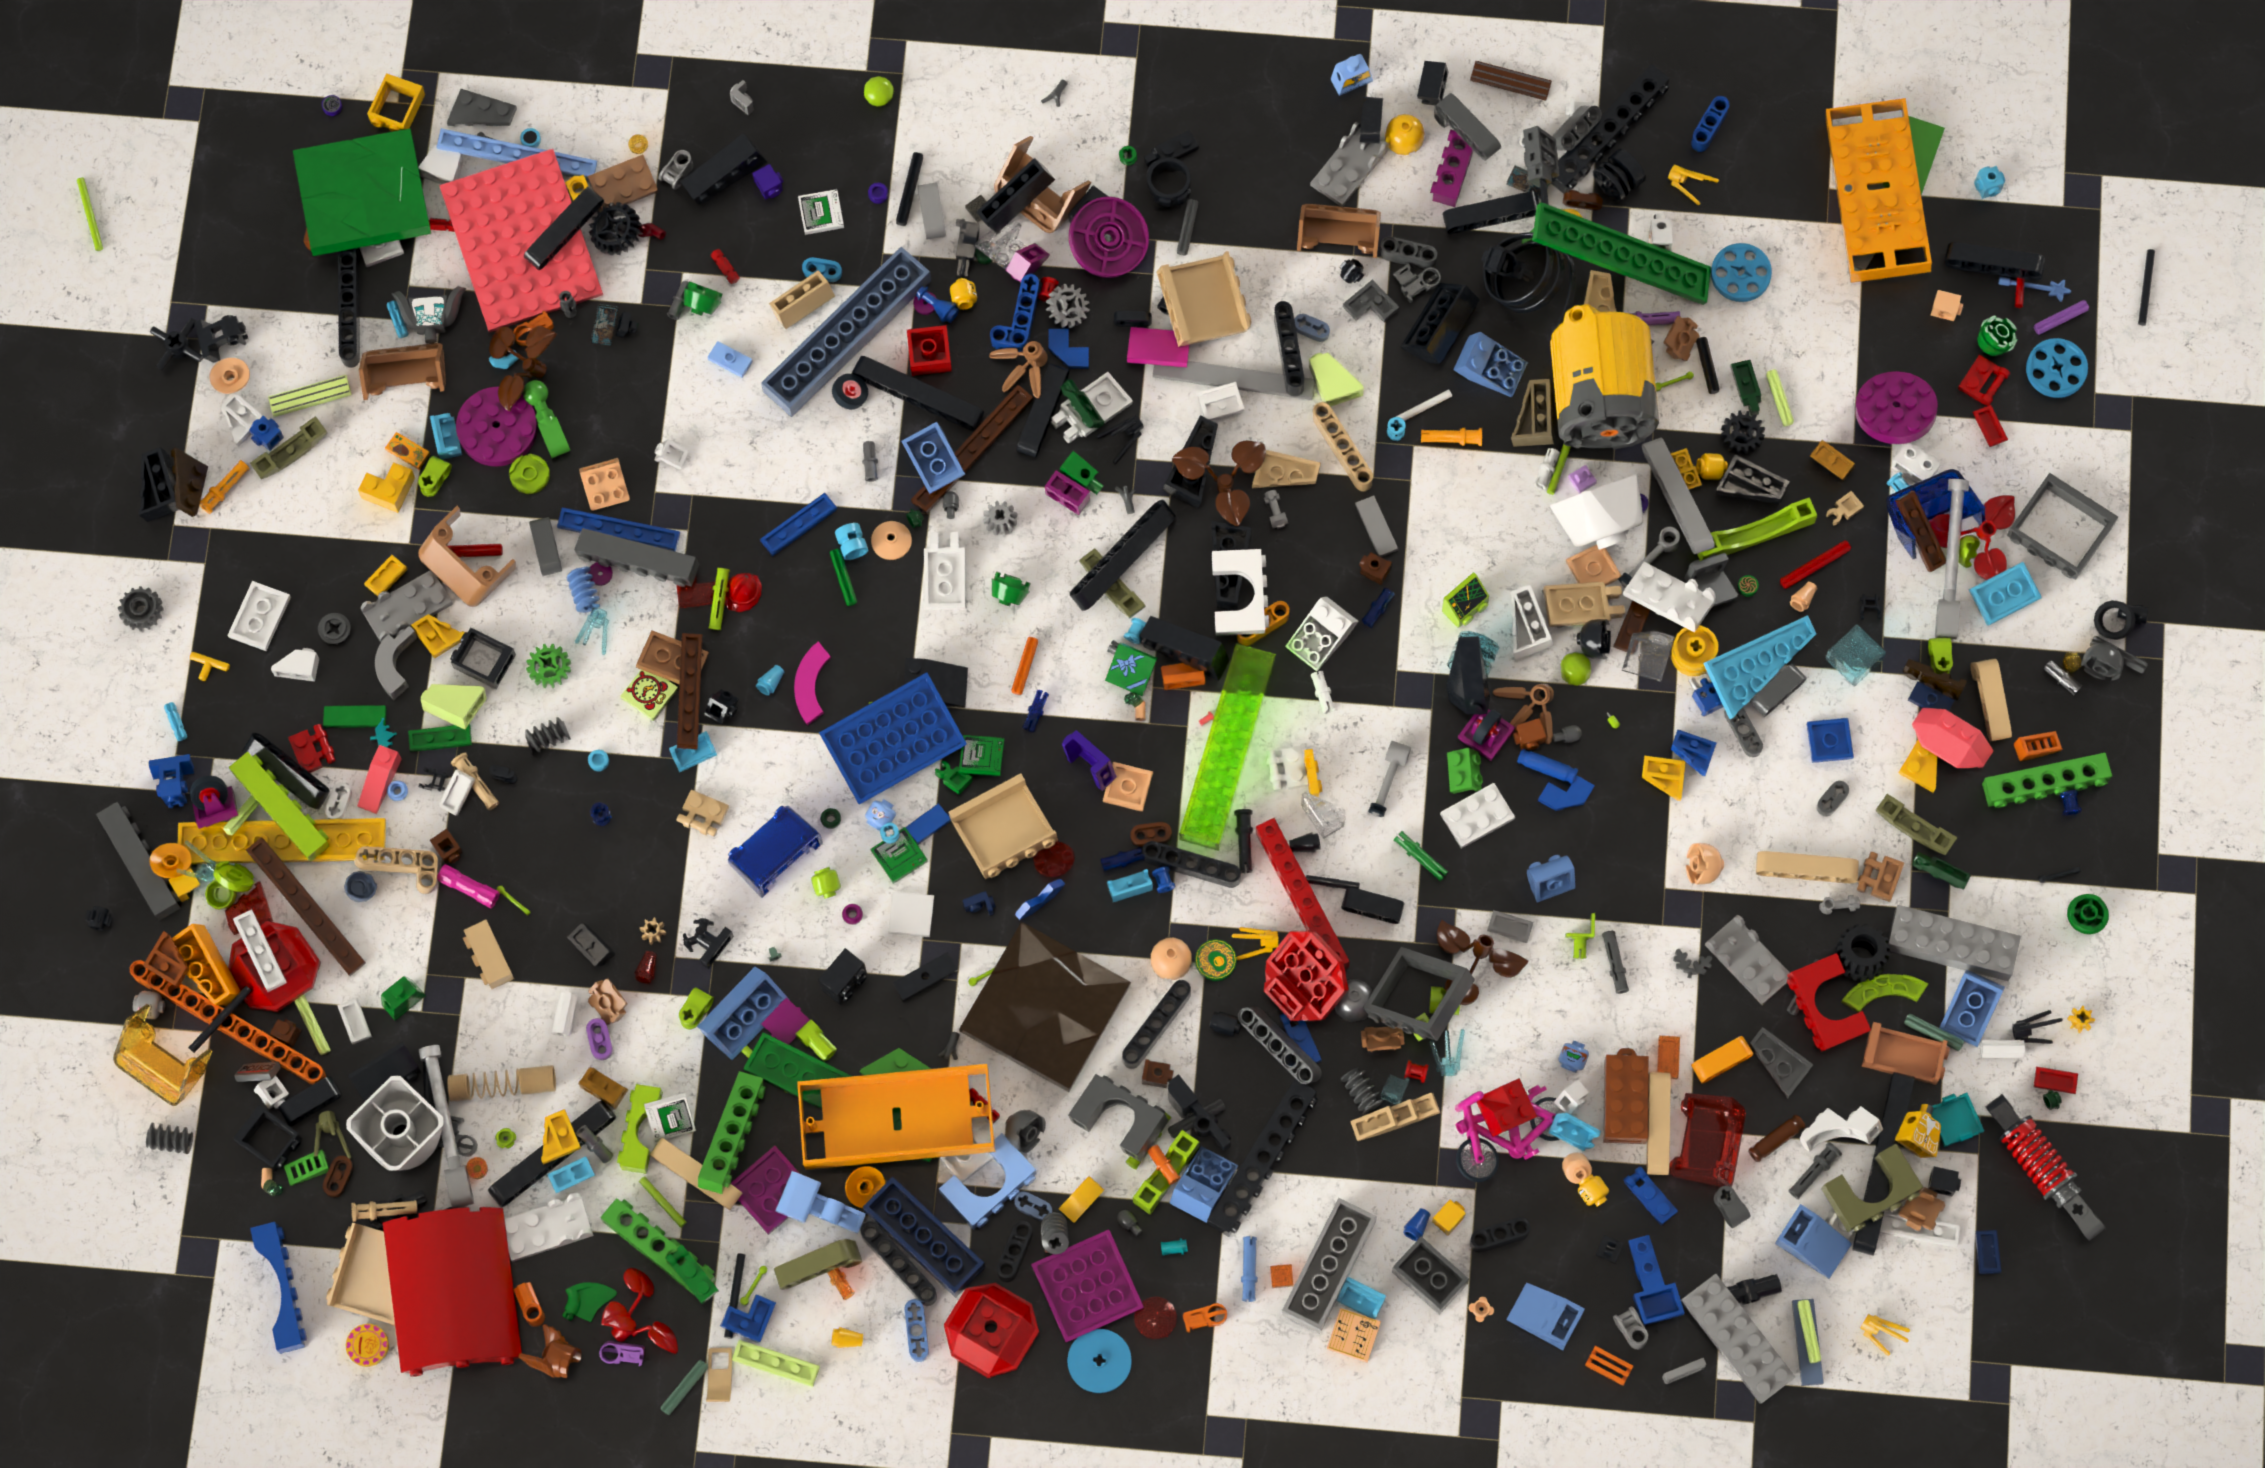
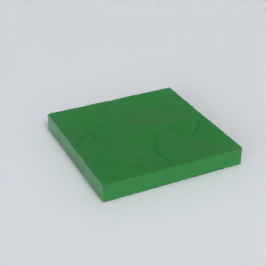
M410 128L293 150L312 256L431 234Z

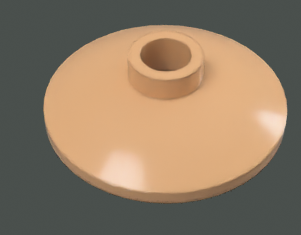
M226 358L213 366L209 378L215 390L231 394L240 391L246 386L250 378V371L244 361L237 358Z
M887 521L877 526L873 531L871 544L874 552L879 557L886 560H896L907 554L912 544V537L908 528L902 523ZM890 535H893L895 537L892 541L888 540L887 538Z

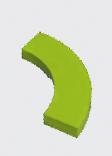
M1882 974L1878 977L1875 976L1871 981L1868 979L1856 985L1846 994L1841 1003L1859 1013L1867 1004L1884 996H1901L1917 1002L1928 986V983L1904 974Z

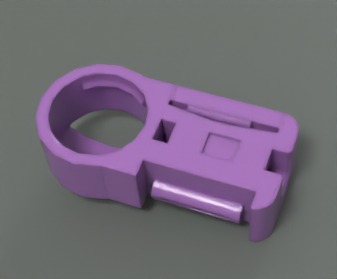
M612 1340L602 1345L599 1354L601 1360L608 1364H620L623 1361L639 1363V1366H641L644 1361L645 1347L643 1345L621 1343ZM612 1345L616 1348H607L606 1346ZM603 1352L617 1353L618 1357L608 1359Z

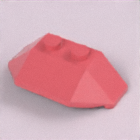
M1922 708L1912 723L1921 746L1956 768H1983L1993 753L1992 747L1979 729L1946 709Z

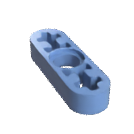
M912 1299L905 1304L904 1308L909 1353L914 1361L922 1362L929 1355L923 1304L917 1299ZM913 1304L920 1308L917 1311V1319L922 1318V1321L914 1320L909 1322V1319L913 1320V1314L908 1309H911ZM914 1325H920L923 1328L920 1336H913L910 1330ZM911 1340L920 1341L921 1349L925 1350L921 1357H917V1354L913 1353L917 1347L916 1342L911 1343Z

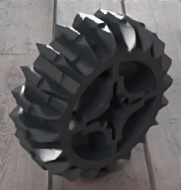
M610 202L609 208L603 205V210L597 211V217H592L594 223L589 224L590 228H592L589 231V235L592 236L591 242L604 254L608 253L614 256L616 253L621 255L622 250L628 253V247L634 248L633 242L639 241L636 236L642 234L641 230L638 229L642 227L641 222H639V215L629 205L617 202L616 205ZM617 216H625V217L622 218V219H621V218H619V219H614V217H617ZM614 238L617 239L616 241H613V242H606V240H608V239H610V240H611V239H614Z

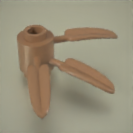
M1031 341L1027 343L1023 352H1018L1017 348H1004L990 353L989 357L992 359H1015L1018 356H1025L1027 362L1023 366L1018 365L1010 373L1002 386V391L1007 392L1023 376L1026 368L1031 365L1033 368L1029 369L1032 392L1037 399L1040 398L1041 374L1039 367L1046 364L1047 353L1039 342Z
M1536 685L1532 688L1531 692L1526 691L1523 687H1504L1493 690L1495 696L1504 698L1524 699L1525 695H1530L1533 702L1529 706L1524 705L1510 722L1515 728L1516 725L1524 723L1532 715V707L1535 704L1542 705L1543 712L1540 713V721L1546 734L1545 742L1546 744L1551 743L1553 736L1551 712L1546 710V704L1554 696V691L1550 685ZM1542 690L1545 692V698L1540 695Z

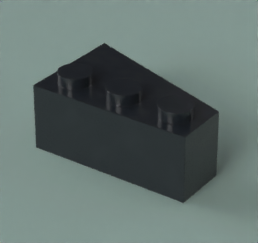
M1734 455L1716 490V495L1780 504L1790 481Z

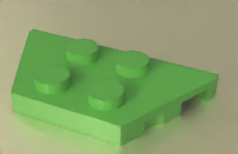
M898 1048L862 1068L859 1072L861 1075H873L931 1068Z

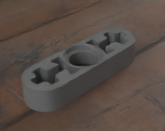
M1742 707L1737 712L1739 719L1737 722L1736 716L1729 719L1724 710V716L1745 754L1749 757L1759 756L1763 749V743L1744 708ZM1742 724L1747 725L1749 732L1741 734L1738 731V726ZM1751 735H1753V737H1751L1752 744L1758 745L1756 751H1754V749H1749L1750 742L1748 738Z

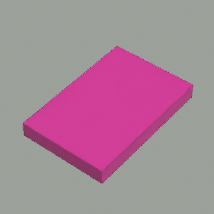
M1131 327L1127 362L1187 367L1190 345L1178 347L1173 330Z

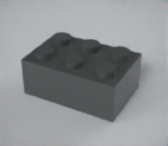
M1422 1236L1392 1268V1273L1439 1315L1465 1288L1469 1281L1468 1277Z

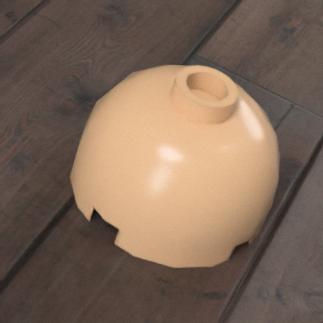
M1694 843L1690 846L1687 853V858H1690V866L1686 865L1689 881L1697 885L1714 882L1724 868V860L1721 858L1719 851L1710 844Z
M1174 937L1165 938L1153 947L1151 966L1160 978L1177 980L1184 977L1191 967L1192 954L1188 945L1182 940Z

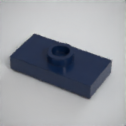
M1918 681L1907 700L1921 708L1946 709L1947 711L1950 710L1954 702L1953 699Z
M1997 1230L1975 1231L1979 1274L2001 1273Z

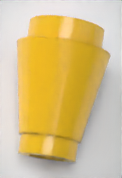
M842 1327L838 1329L833 1328L831 1345L836 1346V1348L862 1347L863 1334Z

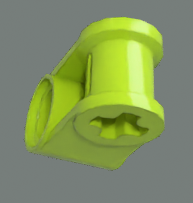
M435 456L428 460L424 471L418 479L420 490L424 496L432 497L438 493L444 480L450 474L452 468L450 463Z
M1930 638L1928 641V651L1931 668L1934 669V673L1945 672L1949 674L1953 666L1951 638Z
M695 987L679 1011V1019L682 1026L688 1030L696 1028L705 1013L712 1006L714 997ZM691 1015L693 1016L692 1019H691V1018H688L687 1020L685 1019L686 1016H687V1017H690Z

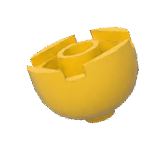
M1408 114L1397 115L1391 119L1385 132V140L1390 144V150L1400 155H1409V153L1418 151L1423 145L1425 136L1423 125L1419 119Z

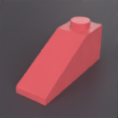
M379 745L357 805L359 808L375 814L378 813L387 793V788L392 782L402 760L399 752Z

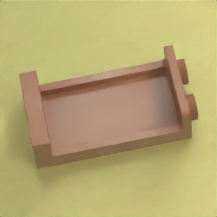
M1872 1023L1862 1067L1890 1074L1898 1072L1913 1076L1915 1080L1934 1085L1938 1083L1939 1079L1943 1080L1945 1067H1942L1944 1059L1947 1060L1950 1048L1946 1047L1948 1041L1938 1042L1882 1028L1880 1023Z

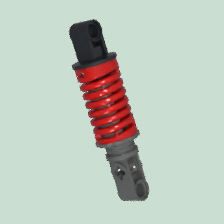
M2003 1094L1985 1107L1992 1117L2005 1130L1999 1137V1141L2009 1143L2007 1149L2013 1151L2012 1156L2018 1158L2017 1162L2023 1165L2022 1169L2024 1171H2028V1177L2033 1178L2032 1182L2037 1184V1188L2044 1196L2043 1198L2046 1200L2052 1197L2057 1202L2056 1206L2058 1208L2064 1207L2089 1241L2105 1230V1225L2080 1196L2083 1190L2080 1187L2078 1188L2073 1182L2077 1174L2072 1169H2065L2067 1167L2066 1162L2058 1164L2062 1160L2061 1155L2053 1158L2057 1154V1150L2053 1148L2048 1151L2052 1147L2051 1142L2043 1145L2047 1141V1137L2044 1135L2040 1138L2038 1137L2042 1134L2041 1129L2035 1131L2037 1124L2032 1119L2033 1117L2029 1115L2020 1119ZM2076 1204L2078 1206L2083 1205L2082 1215L2073 1213Z

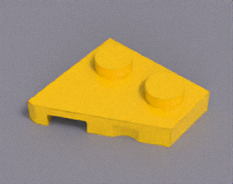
M1917 740L1901 767L1899 774L1934 793L1936 789L1937 756L1923 748L1919 740Z
M1313 749L1304 750V764L1310 799L1312 801L1318 800L1319 792L1323 791L1321 780H1317L1316 773H1319L1317 760L1314 761Z
M1644 756L1642 778L1677 801H1681L1686 762Z
M565 1109L545 1117L543 1154L541 1157L543 1165L581 1149Z

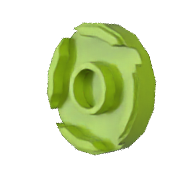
M528 454L518 457L512 463L509 475L513 487L519 492L534 494L541 491L548 484L550 470L546 461L540 456Z
M229 861L219 862L216 865L213 875L221 885L237 892H247L252 889L255 882L253 880L254 876L246 867L237 863L231 865Z

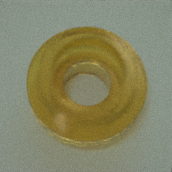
M637 134L629 139L628 146L631 152L641 154L647 150L648 141L644 136ZM637 143L642 144L640 147H635Z
M2067 652L2063 658V665L2069 672H2075L2081 667V658L2077 653Z

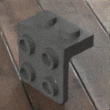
M1725 553L1720 555L1714 554L1707 559L1692 562L1684 577L1686 582L1690 579L1696 580L1698 589L1702 592L1709 587L1714 591L1716 599L1712 607L1735 600L1738 596V593L1723 571L1729 560Z

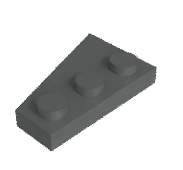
M460 89L447 120V125L465 124V126H473V124H485L486 126H510L517 107L507 102Z
M1763 1027L1749 1044L1787 1099L1813 1067L1811 1062Z

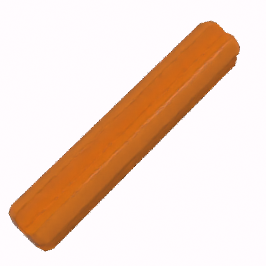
M1027 638L1011 689L1013 694L1022 695L1038 645V639Z

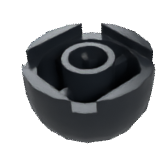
M1608 619L1590 620L1583 625L1581 633H1577V645H1580L1582 652L1587 657L1592 659L1608 658L1605 656V653L1609 654L1611 647V631H1607L1606 625H1610Z

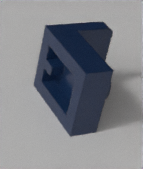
M986 891L962 900L966 912H977L983 908L982 906L986 905L989 915L994 914L993 908L996 907L992 896L988 897Z

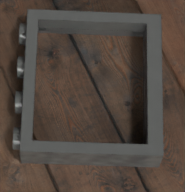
M2049 473L2016 519L2007 536L2010 537L2013 543L2021 544L2027 548L2030 554L2038 555L2044 559L2047 565L2055 566L2061 570L2063 575L2076 580L2115 525L2118 516ZM2047 489L2105 526L2077 567L2019 530Z
M1401 947L1363 1008L1368 1013V1018L1374 1019L1376 1023L1380 1021L1390 1028L1395 1029L1397 1027L1408 1034L1415 1033L1423 1039L1430 1038L1438 1041L1475 979L1465 967ZM1408 966L1453 980V983L1428 1023L1382 1008Z

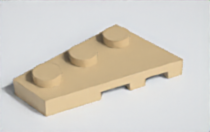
M1590 271L1584 305L1589 304L1600 312H1616L1611 274Z
M1266 450L1264 462L1255 472L1252 488L1316 484L1321 463Z

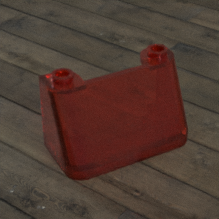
M1685 1093V1097L1681 1102V1111L1687 1117L1680 1157L1676 1156L1670 1161V1174L1676 1178L1709 1185L1732 1187L1746 1117L1745 1108L1733 1097Z

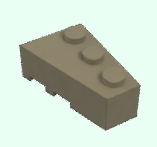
M1550 379L1529 380L1522 402L1523 405L1511 437L1513 447L1554 444Z

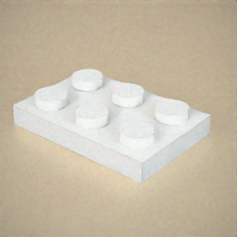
M252 581L231 626L228 637L267 651L289 603L290 594Z
M1495 783L1440 813L1461 849L1515 819L1514 814Z

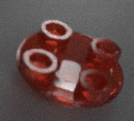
M1058 840L1052 847L1037 851V854L1033 856L1034 866L1040 874L1046 877H1058L1067 873L1072 868L1075 855L1069 845Z
M1150 1297L1143 1300L1144 1308L1135 1311L1134 1315L1138 1331L1151 1339L1169 1336L1177 1322L1174 1306L1162 1297Z

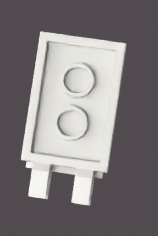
M1109 372L1081 390L1085 392L1104 420V423L1133 404V400ZM1069 399L1060 405L1061 409L1052 417L1053 421H1051L1055 429L1066 421L1070 423L1072 427L1064 432L1065 436L1063 437L1068 444L1079 435L1086 437L1098 429L1088 428L1084 425L1082 417L1074 410Z
M930 532V547L924 548L925 610L966 609L965 548L959 546V532H950V547H939L938 532Z

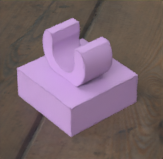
M1586 465L1568 476L1579 494L1597 482Z

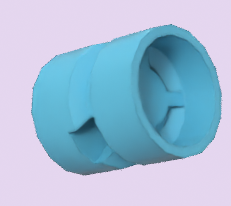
M858 523L843 525L835 531L845 560L860 558L869 551L865 539L862 538L863 533Z

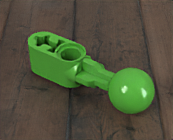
M538 380L528 382L522 393L523 398L528 404L534 406L537 411L538 427L551 458L569 452L570 448L559 421L555 417L553 410L549 409L546 404L548 398L547 386Z

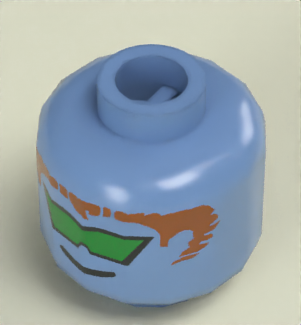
M1574 1040L1572 1044L1565 1043L1558 1058V1061L1562 1064L1561 1067L1577 1073V1070H1583L1589 1057V1052L1584 1049L1585 1045Z

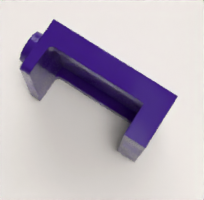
M1076 730L1065 737L1062 746L1068 761L1073 763L1079 756L1086 760L1092 766L1090 768L1096 786L1101 791L1117 778L1111 760Z

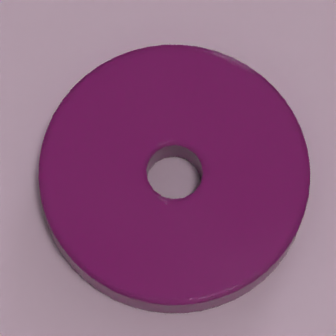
M915 296L913 304L918 313L928 315L935 311L930 303L924 305L923 302L925 300L922 298L919 301L918 297Z
M598 562L590 566L591 570L588 574L593 576L590 581H594L595 585L603 586L610 582L613 576L610 566L604 567L599 565Z

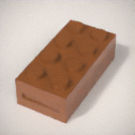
M1630 1048L1620 1049L1617 1055H1606L1604 1060L1603 1143L1646 1144L1648 1139L1649 1056H1637L1636 1052Z

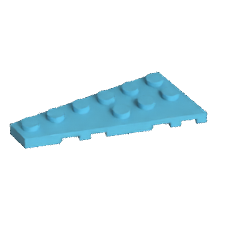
M1808 615L1703 663L1729 719H1732L1816 635Z

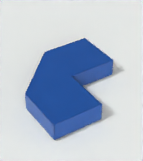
M1049 329V351L1054 356L1056 355L1068 369H1089V347H1069V329Z
M1576 776L1568 791L1565 792L1548 782L1538 801L1555 811L1584 805L1595 785Z
M1061 879L1048 883L1037 897L1023 903L1017 910L1016 917L1021 920L1035 913L1053 899L1064 887L1065 883Z

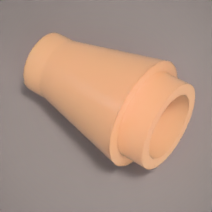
M1807 582L1805 586L1791 596L1790 605L1799 612L1807 610L1817 590V586L1812 582Z

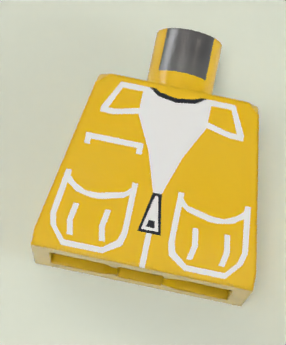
M1922 1104L1920 1111L1908 1112L1905 1115L1895 1138L1898 1143L1920 1158L1936 1157L1939 1145L1941 1124L1931 1117L1934 1108L1928 1104Z

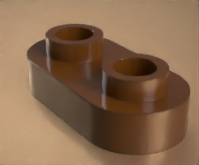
M1569 190L1564 193L1562 203L1572 208L1600 210L1603 199L1597 193L1584 194L1576 190Z
M1165 822L1136 825L1130 833L1131 841L1139 847H1143L1149 841L1165 844L1171 839L1172 830ZM1163 831L1165 836H1158V832ZM1139 834H1143L1145 837L1144 839L1140 840L1137 838V836Z
M338 1156L330 1165L323 1182V1190L330 1197H339L347 1186L353 1172V1163L348 1157ZM341 1165H346L344 1171L339 1170ZM333 1184H338L336 1190H331Z

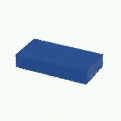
M938 803L905 828L917 845H919L951 822V819Z

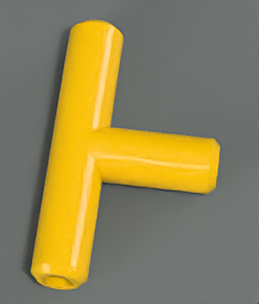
M191 652L190 654L191 660L204 664L198 677L202 681L207 680L212 667L226 672L230 668L228 663L196 652Z

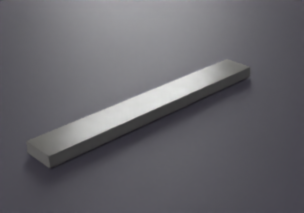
M1188 361L1187 367L1154 365L1153 369L1154 378L1217 387L1236 382L1238 390L1293 397L1286 392L1283 374ZM1304 377L1303 393L1293 398L1312 400L1315 379Z

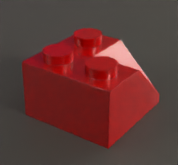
M947 325L907 330L912 376L952 371Z
M1520 1078L1485 1093L1484 1097L1476 1102L1492 1137L1537 1117Z

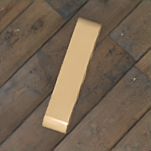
M1325 402L1317 403L1313 408V421L1354 486L1360 491L1369 490L1373 481L1371 469L1331 407ZM1322 411L1325 412L1327 415L1324 417H1320L1317 415V413ZM1329 428H1335L1337 432L1330 433L1327 430ZM1345 444L1348 447L1346 449H1340L1338 445ZM1351 460H1355L1358 462V464L1352 466L1348 462ZM1367 477L1369 480L1367 482H1361L1359 478Z
M1760 851L1757 853L1756 874L1760 876L1850 884L1858 882L1859 861L1856 859Z
M1649 1072L1646 1163L1648 1175H1669L1670 1073Z
M662 1137L649 1154L656 1161L728 1210L732 1209L742 1195V1192L731 1184L728 1188L725 1187L723 1194L699 1188L698 1176L703 1165Z

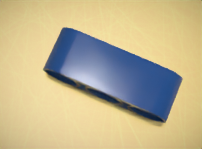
M1715 97L1696 127L1691 141V146L1695 151H1705L1724 122L1729 109V101L1726 97ZM1720 106L1724 110H1717L1715 107ZM1712 122L1714 126H1709L1706 123ZM1697 138H1703L1705 141L1700 142Z

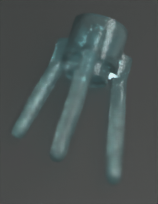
M592 608L590 615L587 616L586 622L575 640L576 644L579 643L588 628L583 641V645H586L593 628L599 629L603 626L602 655L606 654L607 627L610 621L606 619L607 612L605 610Z
M186 840L185 844L206 861L207 864L202 863L199 869L190 866L193 872L177 869V873L211 883L214 879L213 872L216 862L209 859Z
M1464 1029L1460 1031L1456 1060H1454V1057H1451L1448 1030L1445 1031L1446 1058H1442V1062L1440 1061L1434 1041H1430L1437 1065V1072L1441 1071V1076H1455L1457 1071L1460 1070Z

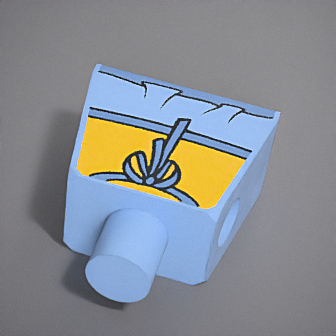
M1358 54L1337 63L1332 73L1331 81L1340 96L1373 82V78L1362 54Z

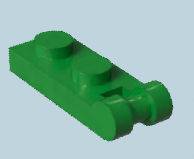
M682 1244L674 1254H669L665 1257L701 1304L719 1292ZM684 1257L686 1262L680 1266L677 1261Z

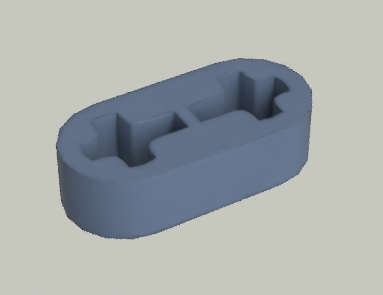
M1299 314L1294 318L1297 333L1319 342L1328 339L1330 328L1327 323L1307 314ZM1303 320L1306 321V325L1299 327V323ZM1321 328H1323V329H1324V333H1321V335H1318V334H1317V332H1318L1317 330H1320Z
M1020 1192L1015 1197L1014 1201L1017 1210L1038 1221H1042L1047 1214L1039 1216L1040 1213L1035 1207L1040 1209L1047 1207L1048 1214L1053 1213L1052 1207L1048 1202L1028 1192ZM1027 1197L1028 1203L1032 1204V1207L1028 1205L1021 1207L1019 1199L1023 1200Z

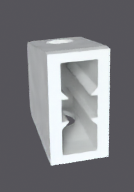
M436 144L419 165L420 176L440 185L459 179L463 165L462 154L439 150Z

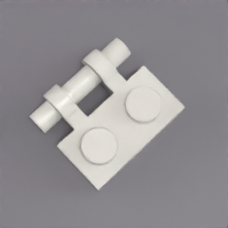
M1301 745L1282 748V757H1276L1275 750L1267 751L1268 758L1266 763L1270 768L1271 776L1269 779L1270 783L1273 784L1274 791L1282 790L1281 783L1284 782L1287 783L1288 790L1308 787ZM1278 765H1283L1285 774H1279Z

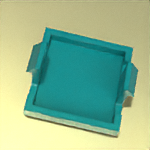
M1968 1093L1958 1097L1955 1094L1948 1095L1942 1098V1103L1932 1106L1934 1109L1931 1117L1941 1124L1940 1138L1944 1147L1984 1132Z

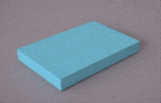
M2024 562L1969 589L1987 626L2042 598Z

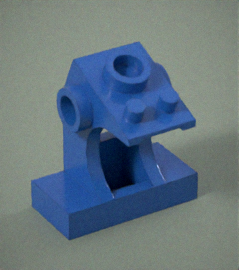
M190 754L149 760V769L153 780L159 779V785H156L158 797L162 798L168 808H173L174 805L184 806L187 803L185 793L188 792L186 781H183L182 777L183 775L194 774V765ZM176 776V778L166 780V778Z

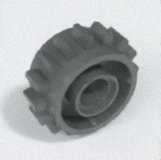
M139 586V589L131 588V591L129 593L125 592V597L119 600L121 606L118 607L119 612H121L119 617L121 620H124L125 626L130 624L132 630L138 628L139 631H142L144 628L150 630V626L153 624L157 625L156 621L162 619L160 612L164 611L161 605L163 602L161 598H158L157 592L152 593L149 587L146 590L142 586ZM145 606L143 611L136 612L138 607Z

